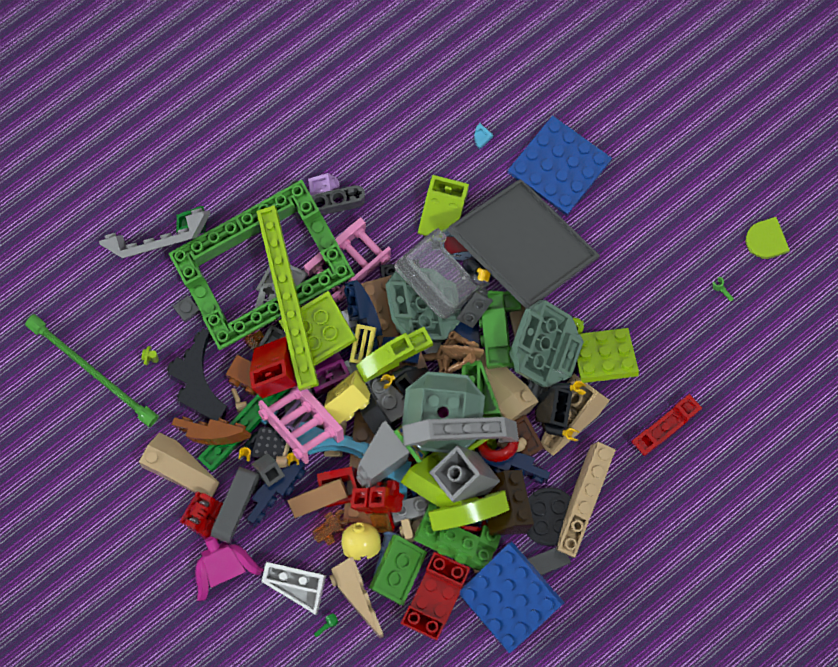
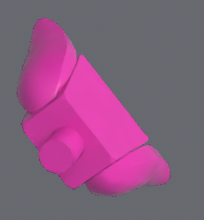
M209 537L205 540L208 549L201 552L202 557L197 561L195 567L198 589L197 601H203L207 598L209 584L212 588L246 572L245 569L255 575H260L264 569L257 565L241 546L236 544L229 545L227 542L219 544L216 538Z

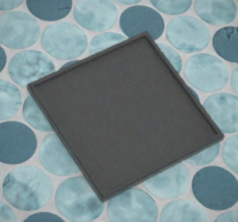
M521 179L450 225L447 229L526 309L537 301L549 296L600 257L578 233Z

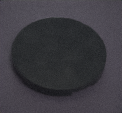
M551 487L533 492L528 497L534 525L528 530L526 535L539 545L547 547L557 546L571 496L561 489Z

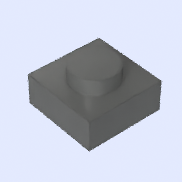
M189 295L173 306L185 323L200 312Z

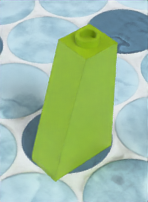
M430 455L425 457L420 463L409 468L401 480L404 486L440 508L445 506L449 508L479 499L473 497L452 502L430 474V471L439 464Z

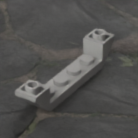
M202 208L192 210L191 215L185 216L188 228L178 230V234L174 236L171 233L160 236V240L155 241L154 238L143 240L144 244L138 246L137 243L126 245L123 235L116 236V233L105 235V239L99 241V243L119 257L126 258L194 239L202 231L210 211H203Z
M505 417L432 419L402 426L404 446H420L428 441L498 439L499 443L519 441L516 421Z

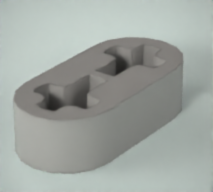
M265 283L262 285L255 309L263 305L264 301L268 302L277 297L274 284ZM272 286L274 294H270L267 300L265 299L266 293L264 289Z

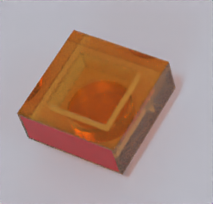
M374 512L370 514L372 526L377 529L378 533L391 532L395 529L391 512Z

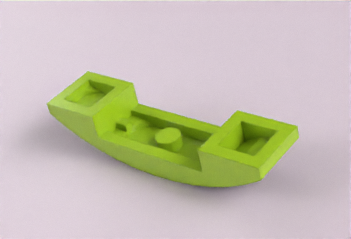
M503 490L485 495V498L449 508L445 506L428 511L432 530L438 531L494 517L508 511L509 506L505 491Z

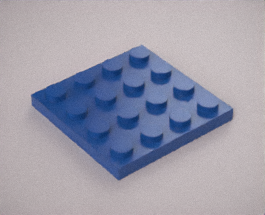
M552 115L511 165L507 173L516 180L521 179L541 198L568 216L609 165L612 158Z
M510 542L460 590L459 594L509 654L564 604V601L513 542Z

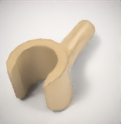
M233 388L231 391L235 398L237 412L240 413L247 406V402H240L236 388Z
M287 443L283 456H276V462L280 468L288 466L287 455L290 446Z

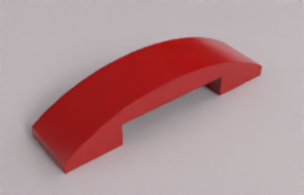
M688 394L673 409L631 442L643 456H646L685 425L702 407Z

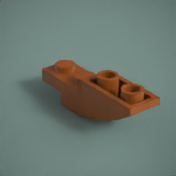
M174 417L172 425L179 431L186 432L185 436L188 439L199 444L225 445L240 442L251 437V433L246 430V426L239 423L231 425L228 421L220 418L218 421L210 419L208 424L202 421L194 423L192 419L182 417V419Z

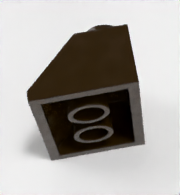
M522 470L496 473L495 475L500 482L486 495L504 490L509 510L486 519L489 536L526 534L534 525Z

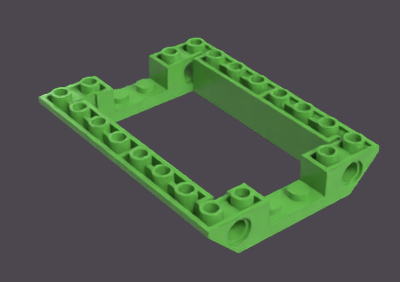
M303 180L296 182L169 253L185 286L193 296L219 350L226 348L281 317L278 300L275 297L228 323L199 268L205 262L260 233L258 210L275 205L280 221L298 212L329 267L295 286L300 306L355 276Z

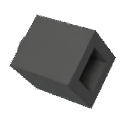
M268 453L252 463L255 471L259 473V478L268 487L284 477L279 465Z

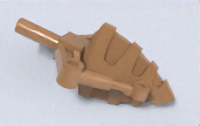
M451 331L448 339L443 345H440L436 353L422 355L425 361H438L439 373L453 374V372L462 368L464 364L468 362L472 364L477 361V358L480 359L484 349L478 348L479 344L475 341L470 342L457 332ZM461 343L469 346H458L456 344ZM452 359L458 361L457 363L450 366Z

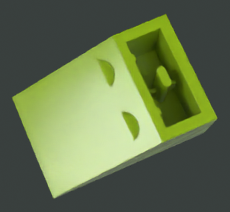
M432 175L418 234L442 239V230L449 228L450 225L462 217L469 184Z

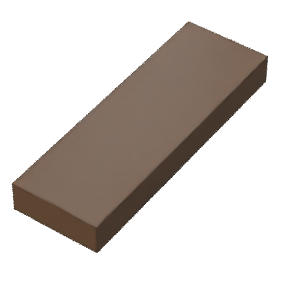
M339 478L292 497L287 501L294 517L297 518L347 498L349 495L342 479Z

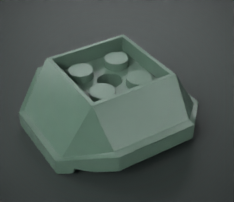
M399 267L385 284L391 319L398 333H406L408 335L425 327L432 342L442 343L460 323L456 319L461 313L456 284L450 280L447 281L433 269Z
M539 300L525 309L511 346L509 355L514 363V371L541 387H548L561 380L571 378L583 345V339L578 334L576 324L571 315L546 300Z
M427 372L406 388L402 426L432 419L483 418L485 396L467 375ZM441 407H447L449 410V414L445 418H440L438 415V410ZM476 440L428 441L426 444L417 447L422 451L450 453L457 445L468 448Z

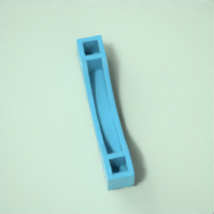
M315 426L296 439L301 445H304L323 433L325 429L323 430ZM344 435V440L339 443L333 438L326 439L309 450L308 454L311 455L324 451H342L362 459L370 444L353 441L352 437ZM407 459L403 466L388 475L383 481L385 483L388 480L399 482V488L402 489L403 484L401 480L409 470L412 462Z

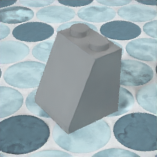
M386 421L381 424L358 465L356 478L361 486H366L369 489L403 466L408 459V449Z
M458 445L430 471V474L452 502L486 495L500 482L478 452Z

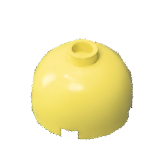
M357 522L347 527L341 541L343 553L348 558L353 557L354 560H361L360 557L365 556L369 559L377 555L381 550V538L377 529L371 524Z

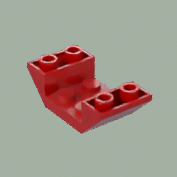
M434 552L414 599L402 619L401 625L437 641L449 619L471 568Z

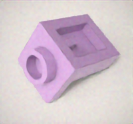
M329 173L308 179L311 195L336 190L340 187L338 179Z

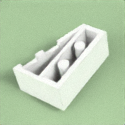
M266 562L262 582L313 614H318L326 575Z

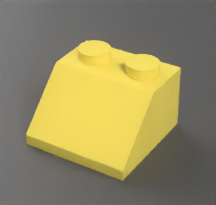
M355 370L327 393L324 408L339 424L344 420L346 422L354 416L355 411L358 409L362 410L369 404L370 392L358 370Z

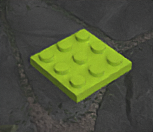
M329 291L301 307L314 366L357 341ZM281 319L279 320V323L281 324L284 330L283 321Z
M628 328L580 334L583 339V345L576 363L581 382L588 383L639 376Z

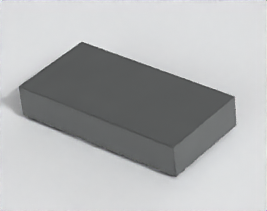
M557 547L527 559L541 576L571 564L569 556L556 550Z

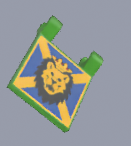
M401 425L394 431V433L404 444L403 430ZM405 446L418 463L430 453V451L420 450L417 446Z

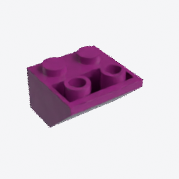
M339 352L315 366L319 386L312 389L316 398L332 390L350 375Z

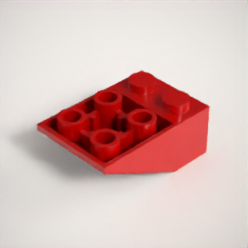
M286 336L254 348L249 372L251 387L262 399L297 386Z

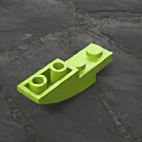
M422 327L408 335L404 333L381 346L360 361L356 367L364 383L398 367L399 363L433 346V342L425 327Z

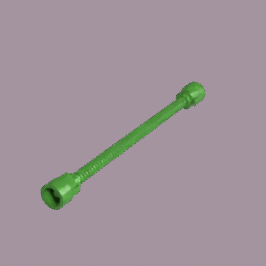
M36 314L31 315L27 319L25 326L36 335L45 336V338L100 381L107 389L122 399L124 403L135 410V413L138 414L137 418L150 428L154 425L159 415L148 406L144 408L133 401L120 388L54 336L46 327V323Z

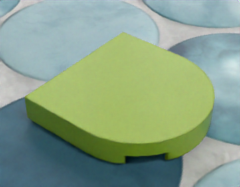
M777 217L754 224L747 233L746 246L748 250L762 259H770L790 251Z

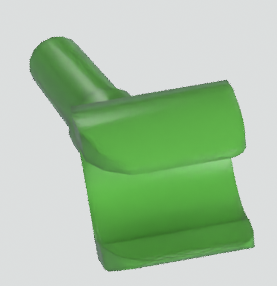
M718 277V282L721 285H716L713 281L712 286L715 291H721L730 302L734 300L724 287V279L722 277Z

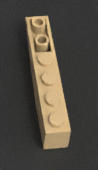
M600 442L590 445L569 502L556 550L573 558L576 557L616 451L615 449Z

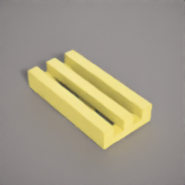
M356 324L355 337L357 341L352 345L349 362L358 364L363 360L368 330L371 332L366 357L372 353L376 327ZM361 329H364L359 357L357 360L355 359L360 331Z

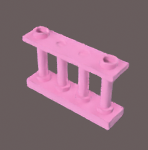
M361 217L335 239L340 249L346 250L363 268L354 277L348 279V282L358 280L360 283L380 264H386L391 258V248L389 246L382 251L365 233L366 222ZM360 238L377 257L368 263L351 245L353 239ZM320 252L304 265V271L308 273L309 277L324 271L323 265L326 262ZM344 285L341 288L339 286L332 288L334 292L332 297L335 302H341L346 298Z
M297 385L292 387L291 393L269 407L262 400L259 401L260 410L258 412L260 417L264 421L267 420L293 449L295 457L307 464L309 463V450L328 438H333L339 443L344 440V433L339 423L308 389L300 391ZM293 400H299L302 403V406L280 420L274 414V412ZM305 412H310L313 415V419L293 432H290L285 427V425ZM317 425L324 427L325 431L304 445H301L296 439Z

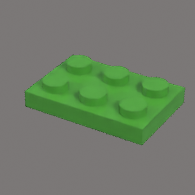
M393 534L369 589L403 606L427 551Z

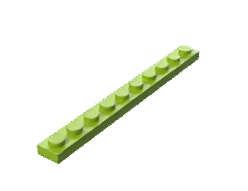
M274 205L258 210L257 215L298 389L303 391L319 386L277 208Z

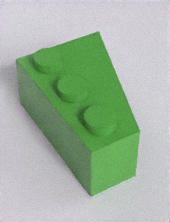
M481 360L475 361L472 364L469 362L462 366V375H467L485 396L483 418L503 417Z

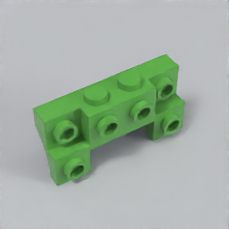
M488 291V298L492 299L493 302L479 319L480 328H483L484 335H481V345L485 347L487 368H514V363L509 355L511 347L507 312L522 311L521 303L509 291Z
M429 502L416 531L414 541L437 551L441 555H446L458 563L481 571L491 561L493 553L498 547L501 535L489 536L486 525L481 528L479 536L459 527L433 531L428 511L440 507Z

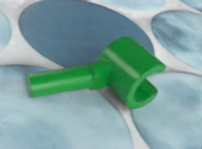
M335 614L325 617L327 624L314 633L316 637L338 624Z

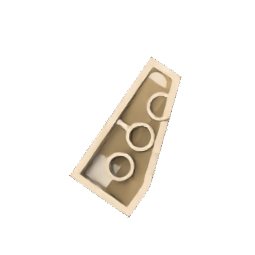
M484 351L481 358H477V361L481 360L487 372L502 416L515 421L530 413L539 401L529 387L507 367L488 369L486 353Z
M573 374L567 383L573 385L574 382L580 381V377ZM584 383L586 386H582L580 389L584 390L586 394L579 395L577 392L572 391L568 424L565 430L573 428L581 432L599 416L610 400L588 383ZM544 432L541 443L544 449L554 456L571 440L567 439L566 436L559 437ZM574 432L572 434V438H574L578 433Z
M160 432L148 444L139 461L142 468L194 493L198 491L213 497L220 484L178 441Z
M351 557L332 568L333 575L329 577L333 587H338L342 595L376 635L382 638L383 632L374 609L371 607L369 596L366 590H364L363 581L354 558Z

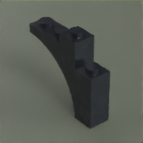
M203 328L201 332H197L193 339L194 344L191 349L188 348L185 351L184 360L176 357L175 361L172 360L169 363L167 374L170 379L185 386L177 394V401L180 406L207 421H210V419L218 421L219 418H225L229 409L227 405L222 403L213 394L205 379L204 356L212 336L207 329Z

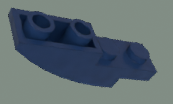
M358 280L344 283V293L347 298V312L350 321L357 320V324L376 327L372 352L378 349L377 336L383 335L375 307ZM364 329L360 331V347ZM368 330V335H367V340H366V345H365V350H364V355H363L364 357H366V352H367V347H368V342H369V337H370V332H371L370 330Z
M517 452L508 460L501 462H492L483 458L494 474L509 471L510 469L522 470L523 477L524 475L529 476L532 481L538 484H547L551 473L533 466L534 457Z
M301 461L299 465L295 463L283 469V478L269 487L264 484L255 493L252 501L256 506L247 518L249 524L255 527L257 523H262L266 517L265 512L268 507L272 508L276 503L277 495L284 499L286 495L290 496L295 489V482L297 479L301 480L306 473L304 462Z

